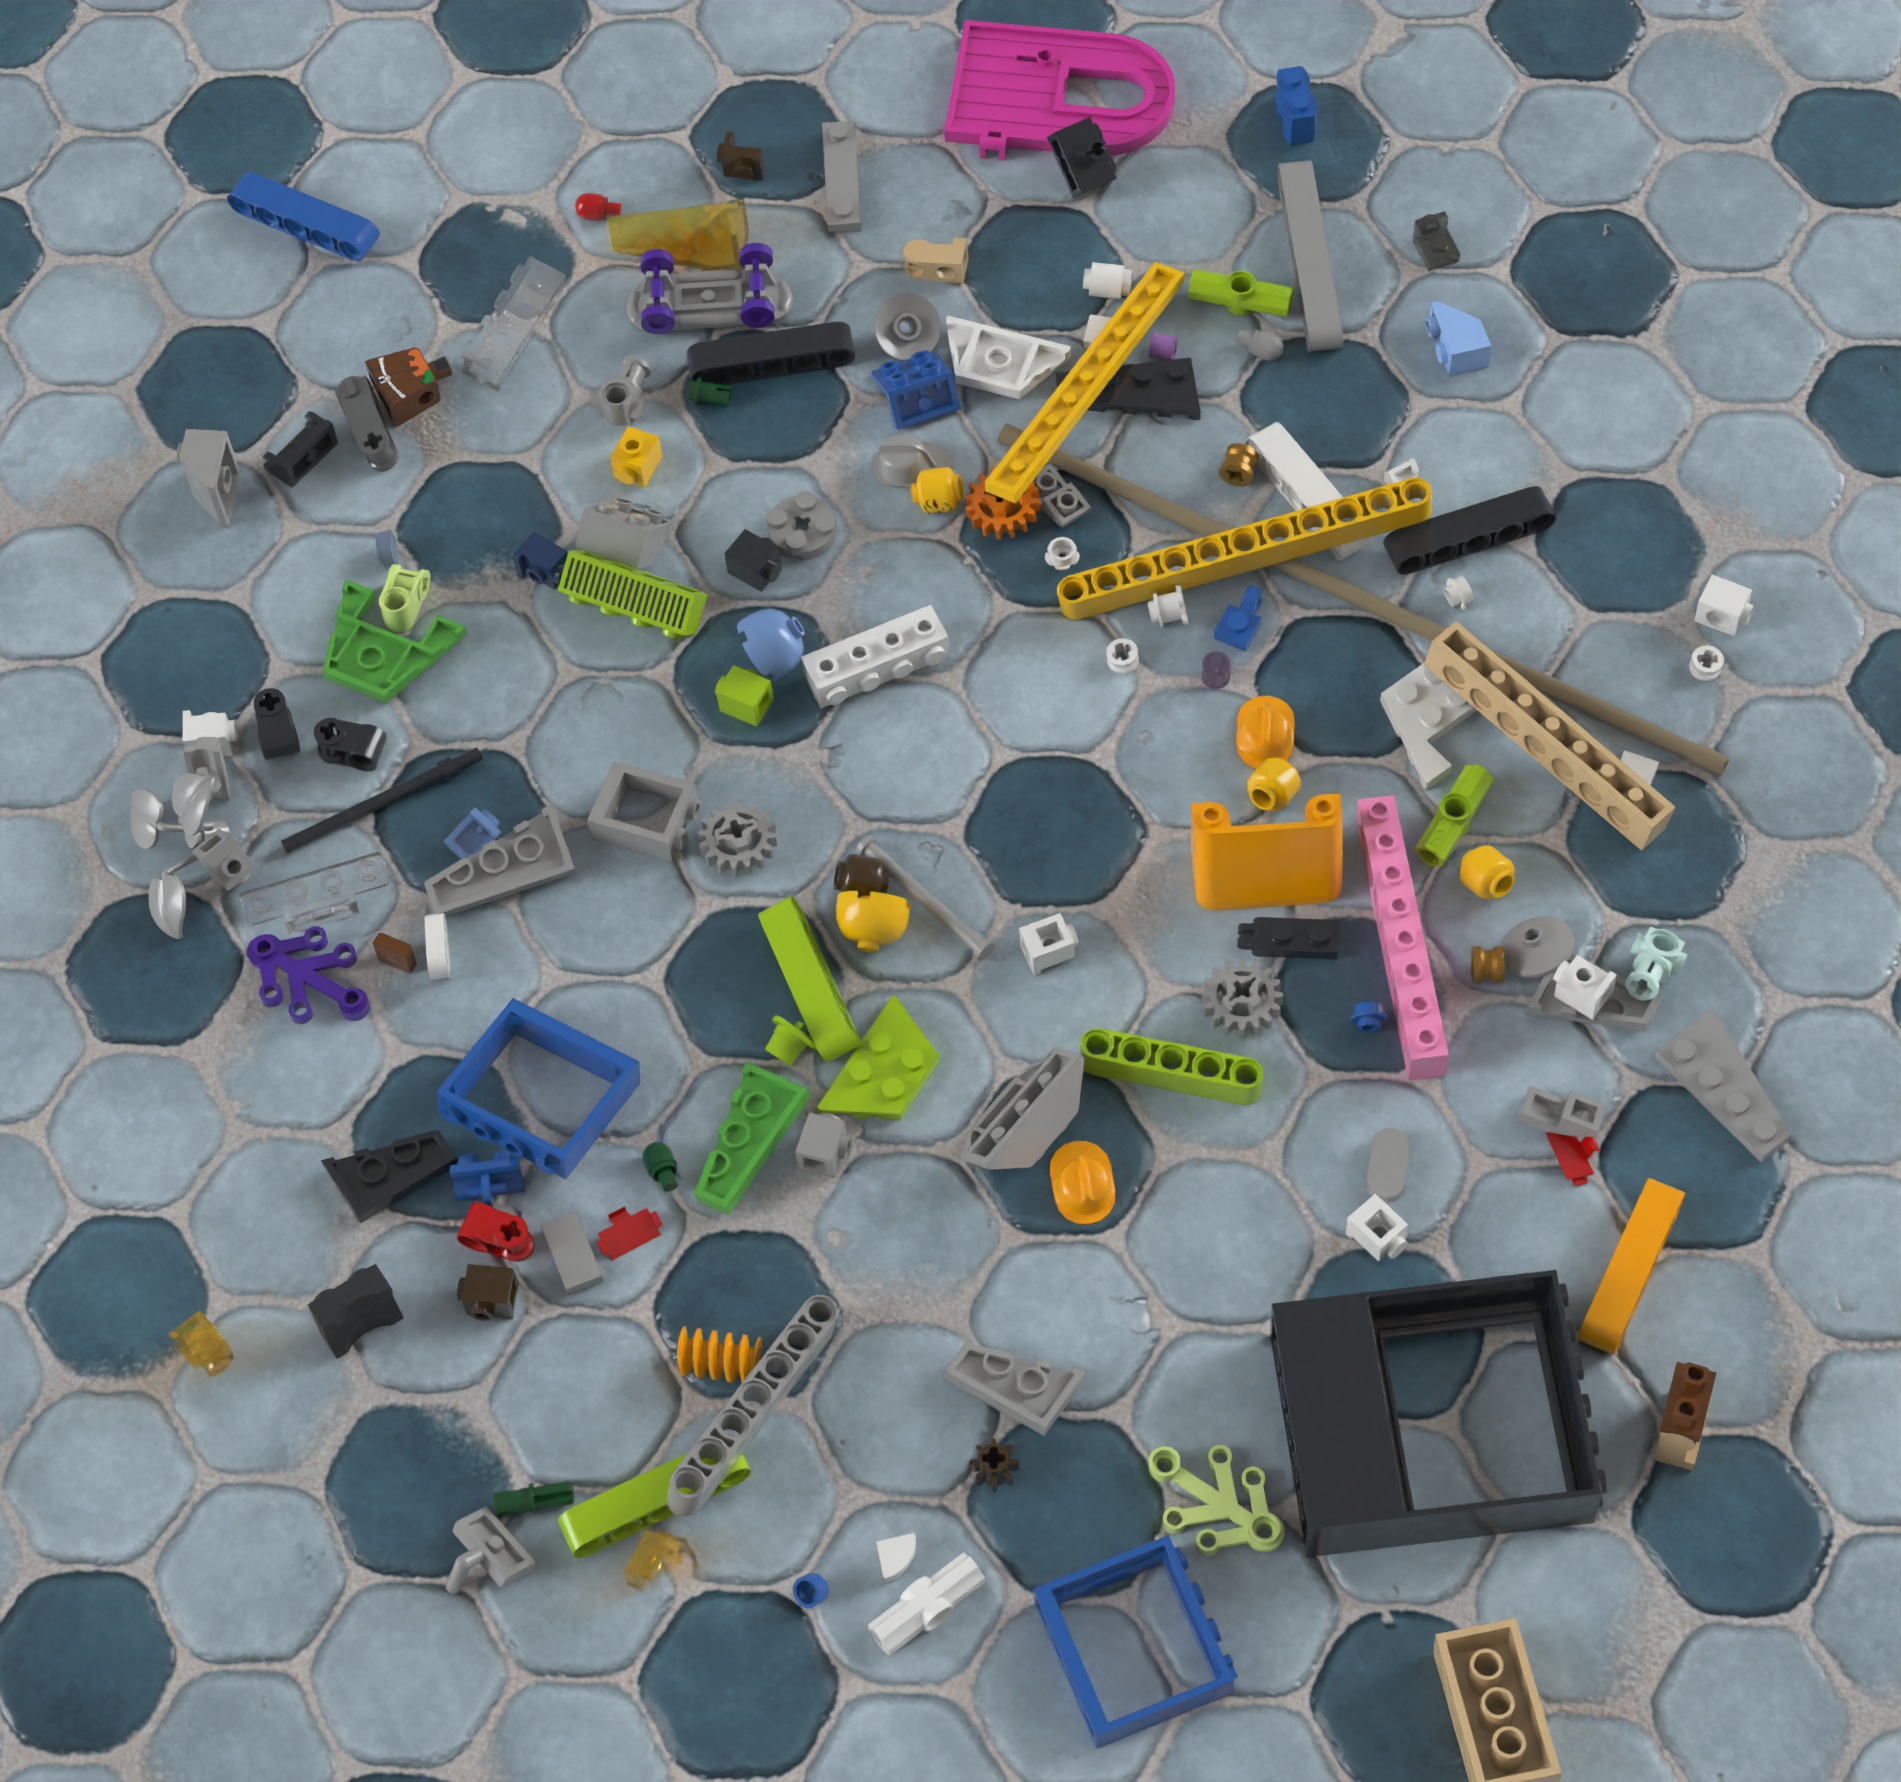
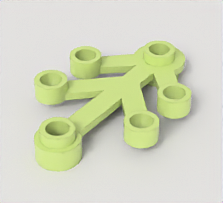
M1216 1445L1210 1449L1208 1454V1464L1215 1471L1219 1491L1180 1466V1456L1173 1448L1161 1446L1151 1452L1149 1456V1472L1155 1480L1160 1482L1172 1481L1207 1504L1185 1509L1176 1506L1166 1509L1163 1514V1527L1168 1533L1179 1534L1188 1525L1230 1519L1240 1527L1216 1532L1213 1529H1203L1197 1534L1196 1549L1201 1555L1213 1556L1219 1551V1548L1247 1543L1259 1552H1270L1281 1545L1285 1533L1284 1525L1276 1515L1268 1512L1264 1492L1266 1477L1262 1469L1255 1466L1248 1467L1241 1476L1242 1488L1250 1495L1252 1513L1238 1505L1231 1472L1232 1452L1227 1446ZM1216 1454H1224L1228 1459L1224 1463H1216L1213 1457ZM1161 1463H1168L1172 1469L1169 1472H1161L1157 1466ZM1251 1475H1255L1261 1481L1257 1485H1250L1246 1479ZM1177 1515L1182 1519V1522L1179 1525H1171L1167 1519L1170 1516ZM1266 1528L1271 1531L1272 1535L1269 1538H1260L1257 1535V1531ZM1210 1537L1215 1541V1545L1206 1548L1201 1544V1540Z

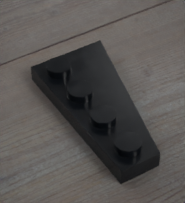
M1191 357L1121 365L1087 411L1104 412L1106 408L1120 409L1123 411V414L1137 415V411L1157 412V417L1171 418L1172 414L1188 415V419L1201 420ZM1070 371L1056 373L1057 388Z

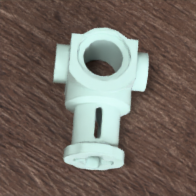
M1650 927L1646 936L1639 933L1630 951V954L1636 956L1633 963L1635 972H1631L1625 981V987L1629 994L1641 1001L1654 999L1659 992V983L1667 982L1671 973L1679 975L1688 956L1681 952L1685 942L1679 940L1672 932L1664 929ZM1643 981H1646L1644 989L1641 990L1640 987Z

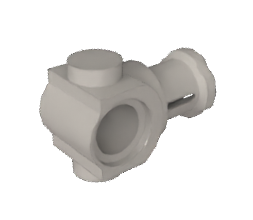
M637 355L624 357L622 361L623 368L620 374L605 380L601 388H596L592 397V407L598 408L600 417L605 418L608 423L614 426H632L634 420H638L643 412L644 401L640 399L642 395L640 386L644 378L650 376L652 368L648 362Z

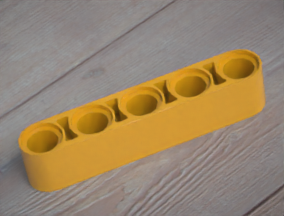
M1648 1178L1585 1316L1577 1340L1615 1355L1679 1213L1686 1192Z

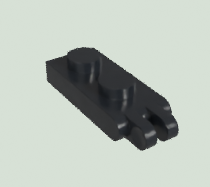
M1256 917L1253 919V923H1241L1238 925V935L1240 937L1237 939V947L1243 950H1252L1254 956L1338 960L1339 920Z

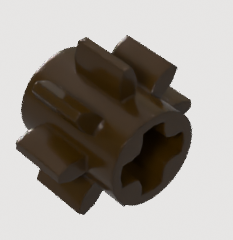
M995 1438L992 1439L991 1444L984 1448L976 1445V1454L979 1459L969 1461L970 1471L979 1472L975 1477L976 1485L980 1486L986 1483L992 1487L993 1492H996L998 1486L1004 1483L1012 1486L1013 1477L1010 1471L1019 1470V1460L1009 1459L1013 1454V1446L1009 1444L1004 1448L997 1444ZM991 1462H999L997 1469H990Z

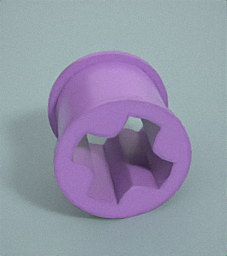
M1154 331L1149 346V358L1174 359L1178 335L1169 336L1158 334Z

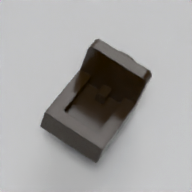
M727 131L724 143L720 142L717 149V162L722 163L724 177H734L743 180H763L765 168L762 149L736 146L734 132Z

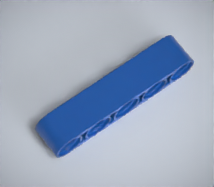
M246 172L227 196L228 204L237 213L353 261H361L380 236L379 229L370 220L253 172Z

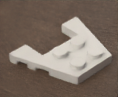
M1423 663L1382 692L1380 701L1397 736L1401 737L1405 745L1407 756L1420 776L1419 781L1422 787L1427 791L1449 775L1452 769V765L1431 744L1475 713L1477 709Z

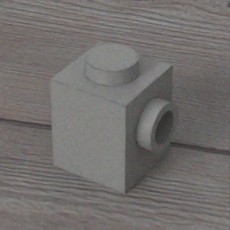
M218 829L191 851L214 882L227 891L236 889L246 883L250 877L249 874L256 869L234 838L221 829Z
M809 1112L795 1151L798 1169L835 1178L841 1158L847 1159L852 1143V1137L847 1135L846 1122L830 1113L818 1115Z

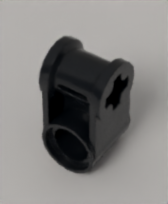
M266 688L260 691L254 699V710L258 724V738L265 761L301 752L292 714L287 707L283 693L274 688Z
M336 718L323 719L314 728V737L318 743V754L324 762L352 767L366 772L376 769L387 740V735L382 729L370 724H358Z

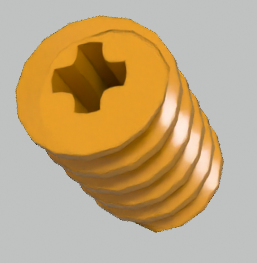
M683 1326L677 1348L679 1372L681 1376H688L694 1367L696 1377L704 1378L709 1370L711 1379L719 1381L725 1372V1378L730 1383H734L740 1374L743 1383L761 1360L763 1339L758 1337L754 1347H750L748 1335L743 1334L739 1344L736 1345L734 1344L732 1333L728 1332L722 1343L718 1340L717 1331L712 1330L708 1340H703L701 1328H697L693 1337L688 1338L687 1328Z

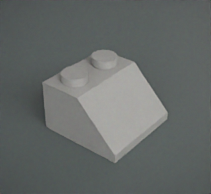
M186 429L183 443H179L177 446V461L182 463L184 468L185 483L190 485L194 498L220 527L228 528L241 471L227 431Z

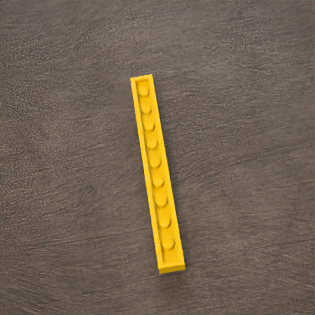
M1154 262L986 479V492L1013 503L1019 500L1185 283L1184 272Z

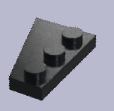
M439 1130L393 1141L391 1146L369 1151L368 1148L354 1151L355 1155L335 1160L334 1157L321 1160L324 1169L360 1223L449 1171L450 1165H457L458 1162L456 1155Z

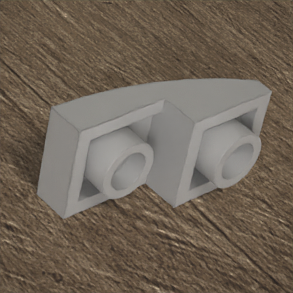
M1051 463L1043 467L1033 480L1034 487L1039 489L1041 510L1060 527H1065L1091 511V506L1072 482L1066 484Z

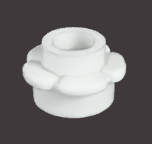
M1056 538L1047 547L1048 552L1045 553V560L1049 566H1054L1057 570H1068L1071 565H1076L1079 561L1080 554L1076 551L1077 547L1069 538Z
M1463 576L1447 579V587L1443 588L1446 600L1451 607L1458 605L1461 610L1466 609L1465 605L1474 601V595L1468 582Z

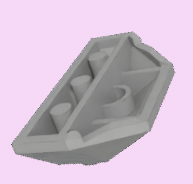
M1055 1047L1048 1052V1057L1036 1061L1015 1076L969 1129L962 1158L966 1162L989 1170L1032 1167L1078 1113L1084 1066L1082 1055Z

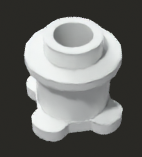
M1180 584L1175 585L1176 592L1157 596V593H1153L1154 600L1148 602L1151 621H1159L1160 628L1164 627V623L1182 620L1183 625L1189 624Z

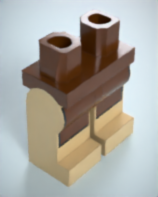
M1690 1362L1685 1364L1676 1363L1653 1460L1693 1471L1717 1372L1709 1371L1707 1367Z

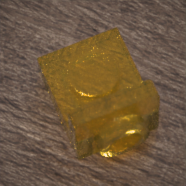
M645 1529L624 1570L627 1585L642 1591L647 1580L653 1581L658 1574L662 1562L659 1556L681 1565L684 1553L679 1540L665 1531H658L655 1534Z

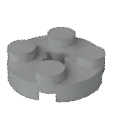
M803 491L797 496L789 497L778 503L767 514L768 537L779 547L780 555L790 558V555L801 556L802 560L813 559L828 551L834 542V535L837 531L835 513L825 501L816 498L812 492ZM807 523L809 530L804 532L802 529H797L796 531L794 529L797 524Z

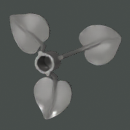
M184 773L176 778L172 792V805L175 813L180 816L178 822L181 825L161 823L163 805L159 797L148 789L135 790L131 795L132 806L130 807L129 819L131 833L136 844L144 849L153 848L158 842L159 830L184 832L187 845L194 849L218 829L230 834L229 827L225 821H204L215 777ZM194 855L165 869L162 873V878H153L149 888V909L155 923L163 932L176 939L184 938L182 926L186 910V894L181 880L176 875H173V873L196 861L197 859Z

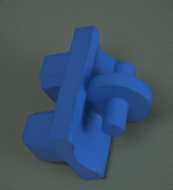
M498 1150L494 1154V1160L480 1162L479 1156L474 1154L460 1155L457 1165H450V1176L454 1185L456 1201L483 1197L484 1204L493 1207L494 1196L525 1192L519 1157L512 1156L506 1150Z

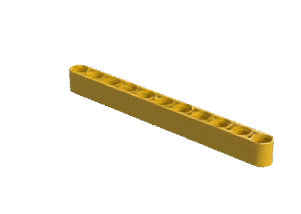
M1409 478L1069 575L1063 578L1057 587L1061 611L1069 619H1083L1153 599V593H1157V596L1176 592L1175 585L1180 584L1182 590L1423 522L1431 516L1433 511L1431 486L1422 478ZM1413 498L1423 499V500L1420 501V502H1411V501H1410V500L1413 499ZM1379 508H1387V509H1389V510H1387V511H1385V512L1375 511V510H1377V509H1379ZM1348 517L1354 518V520L1350 522L1341 521L1342 519ZM1312 527L1320 528L1319 530L1314 532L1307 531L1309 528ZM1277 537L1286 538L1283 541H1273ZM1242 547H1251L1248 551L1239 550ZM1211 556L1218 557L1213 561L1205 560L1206 558ZM1175 566H1182V567H1183L1182 569H1180V570H1178V571L1170 570L1171 568H1173V567H1175ZM1140 576H1149L1146 580H1136ZM1109 585L1115 586L1111 590H1102L1104 587ZM1073 595L1081 596L1076 600H1069V597Z

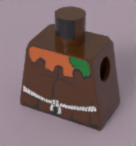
M415 347L365 361L370 382L395 428L437 404L441 399L437 381L453 375L445 356L427 363L420 350Z

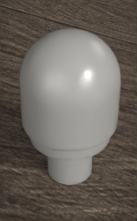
M1240 329L1236 338V342L1249 346L1248 352L1252 353L1253 356L1266 361L1276 360L1283 353L1284 345L1281 338L1265 330H1256L1253 334Z

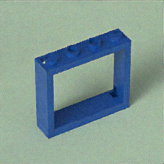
M512 998L436 1092L438 1113L450 1124H459L471 1130L479 1139L483 1141L490 1140L505 1148L512 1156L523 1157L536 1164L543 1172L547 1174L554 1173L566 1180L639 1086L640 1064L638 1060ZM515 1035L613 1084L563 1149L464 1099Z
M1169 1535L1033 1589L1034 1603L1097 1749L1233 1694L1234 1679L1238 1677L1233 1667V1660L1229 1654L1222 1655L1217 1642L1221 1641L1219 1629L1213 1618L1206 1619L1201 1608L1202 1605H1205L1202 1591L1196 1581L1190 1583L1185 1573V1570L1189 1568L1186 1556L1182 1553L1180 1547L1174 1548ZM1162 1564L1214 1680L1108 1722L1058 1605Z

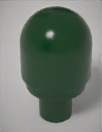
M663 1142L649 1144L644 1149L642 1155L643 1163L649 1176L654 1181L660 1182L665 1192L673 1191L678 1186L674 1177L677 1172V1162L670 1147Z

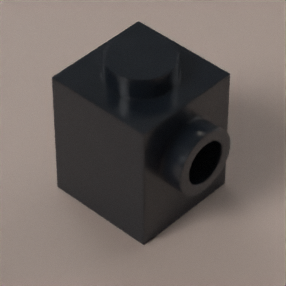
M746 529L743 530L724 553L727 573L761 592L769 582H774L778 578L782 570L779 547L769 538H761Z

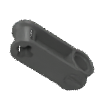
M366 375L363 377L350 376L345 378L334 391L348 419L358 447L366 456L372 469L380 472L387 471L397 463L398 452L379 408L380 404Z

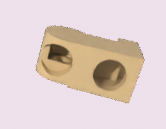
M953 237L952 245L934 244L923 239H914L904 246L905 271L910 277L964 284L969 258L967 238Z

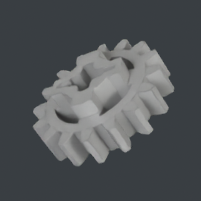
M739 800L737 806L731 808L728 802H724L723 811L719 812L715 808L711 809L712 820L708 818L702 819L703 830H699L697 833L700 854L705 856L709 867L717 863L719 874L724 873L728 868L731 869L733 877H737L740 869H744L747 875H751V866L756 865L763 869L765 867L763 857L771 859L774 857L773 847L778 845L777 835L775 834L777 833L775 822L770 821L767 810L759 813L756 803L750 805L749 808H744L743 800Z
M1240 958L1239 966H1233L1229 960L1225 961L1224 971L1214 967L1212 969L1213 979L1205 978V991H1201V1003L1205 1004L1203 1014L1205 1017L1212 1016L1211 1026L1216 1028L1221 1024L1224 1025V1035L1227 1036L1233 1029L1238 1030L1239 1038H1244L1245 1030H1251L1255 1036H1258L1260 1025L1270 1029L1272 1027V1017H1280L1281 1007L1279 1005H1283V993L1279 992L1281 982L1280 979L1272 980L1273 970L1268 968L1263 972L1260 971V961L1257 960L1251 967L1246 966L1245 958ZM1219 991L1222 992L1223 998L1221 1004L1217 1000ZM1263 992H1265L1267 996V1002L1265 1006L1262 1004L1261 998Z

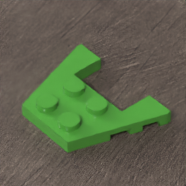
M346 580L342 588L343 598L341 605H338L336 613L337 623L334 634H331L323 667V675L328 681L388 703L465 638L467 634L466 627L437 615L420 643L371 625L361 620L376 599L374 590Z

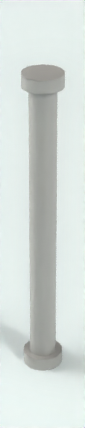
M871 835L864 837L859 842L856 852L859 855L880 859L883 864V871L889 872V877L972 949L973 956L978 961L984 960L992 952L994 947L992 942L988 939H981L876 845L877 841Z

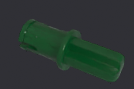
M571 1482L535 1487L534 1483H530L527 1488L494 1492V1506L497 1518L527 1512L537 1515L538 1510L571 1505L575 1500L574 1488Z

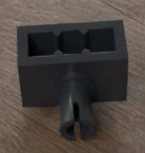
M1091 117L1056 131L1047 137L1073 199L1117 179L1115 175L1117 170L1116 164L1112 156L1108 154V147H1103L1106 142L1103 140L1102 131L1097 123L1092 122Z

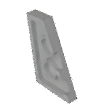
M1571 954L1567 962L1571 963L1576 956ZM1597 966L1598 968L1602 969L1603 971H1605V972H1607V973L1610 972V971H1608V970H1606V969H1604V968H1602V967ZM1554 971L1545 975L1527 1006L1526 1014L1646 1032L1661 1003L1663 995L1658 993L1654 999L1646 1001L1635 999L1625 987L1626 978L1617 975L1613 993L1592 1020L1554 997L1557 982L1553 980L1556 972Z
M966 1342L944 1370L945 1380L1043 1436L1046 1435L1086 1377L1085 1370L1072 1368V1371L1051 1367V1362L1037 1359L1036 1363L1013 1358L1012 1353Z

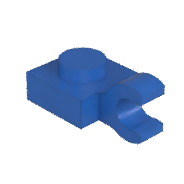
M1249 585L1239 608L1229 604L1214 631V639L1245 652L1247 651L1262 624V617L1256 615L1263 602V599L1260 598L1263 592L1262 589Z

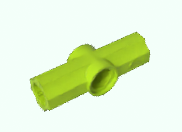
M1194 269L1188 289V299L1225 305L1230 313L1241 316L1257 311L1287 317L1290 313L1294 294L1293 287L1256 281L1250 272L1240 270L1232 272L1230 275Z
M1477 764L1466 765L1450 792L1442 797L1439 803V810L1415 847V854L1420 857L1423 863L1432 867H1443L1459 839L1469 831L1472 818L1494 784V777L1489 774L1486 768ZM1455 813L1460 815V817H1452L1449 814Z

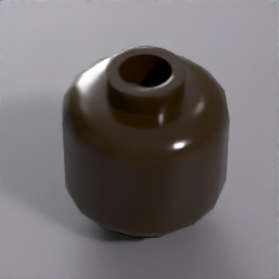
M849 854L844 861L837 862L833 888L834 890H839V893L858 891V898L870 896V892L886 894L889 872H883V864L878 858Z

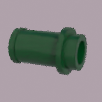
M698 377L697 380H690L688 400L694 401V404L697 405L699 402H706L729 407L732 385L703 382L702 378Z

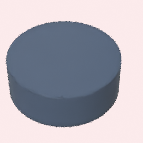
M391 530L378 532L376 534V548L381 564L384 566L398 564V548L393 532Z

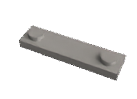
M855 120L822 123L828 233L861 230Z

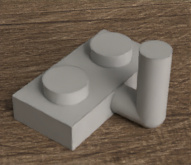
M487 1506L456 1521L452 1532L469 1551L458 1556L446 1583V1589L449 1593H460L469 1569L478 1564L483 1566L501 1588L533 1571L536 1563L534 1559Z

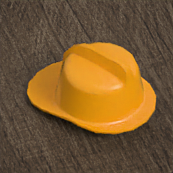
M1271 696L1254 697L1243 704L1237 716L1236 748L1238 755L1244 763L1256 769L1268 758L1277 757L1286 761L1289 759L1294 746L1295 727L1294 714L1289 705L1281 699Z
M1073 1141L1064 1144L1055 1152L1050 1162V1175L1057 1208L1067 1220L1076 1224L1090 1225L1099 1222L1110 1214L1115 1204V1186L1109 1158L1098 1145L1088 1141Z

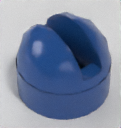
M808 1573L798 1578L793 1585V1594L796 1601L805 1608H813L821 1604L829 1593L828 1582L818 1573ZM813 1588L816 1590L814 1596L809 1594Z

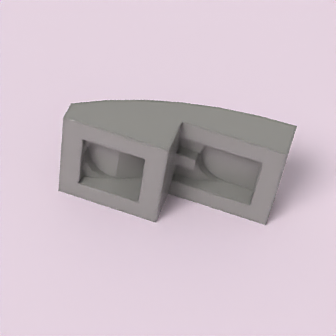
M1530 1086L1517 1122L1556 1134L1596 1137L1606 1104L1570 1091L1565 1100Z

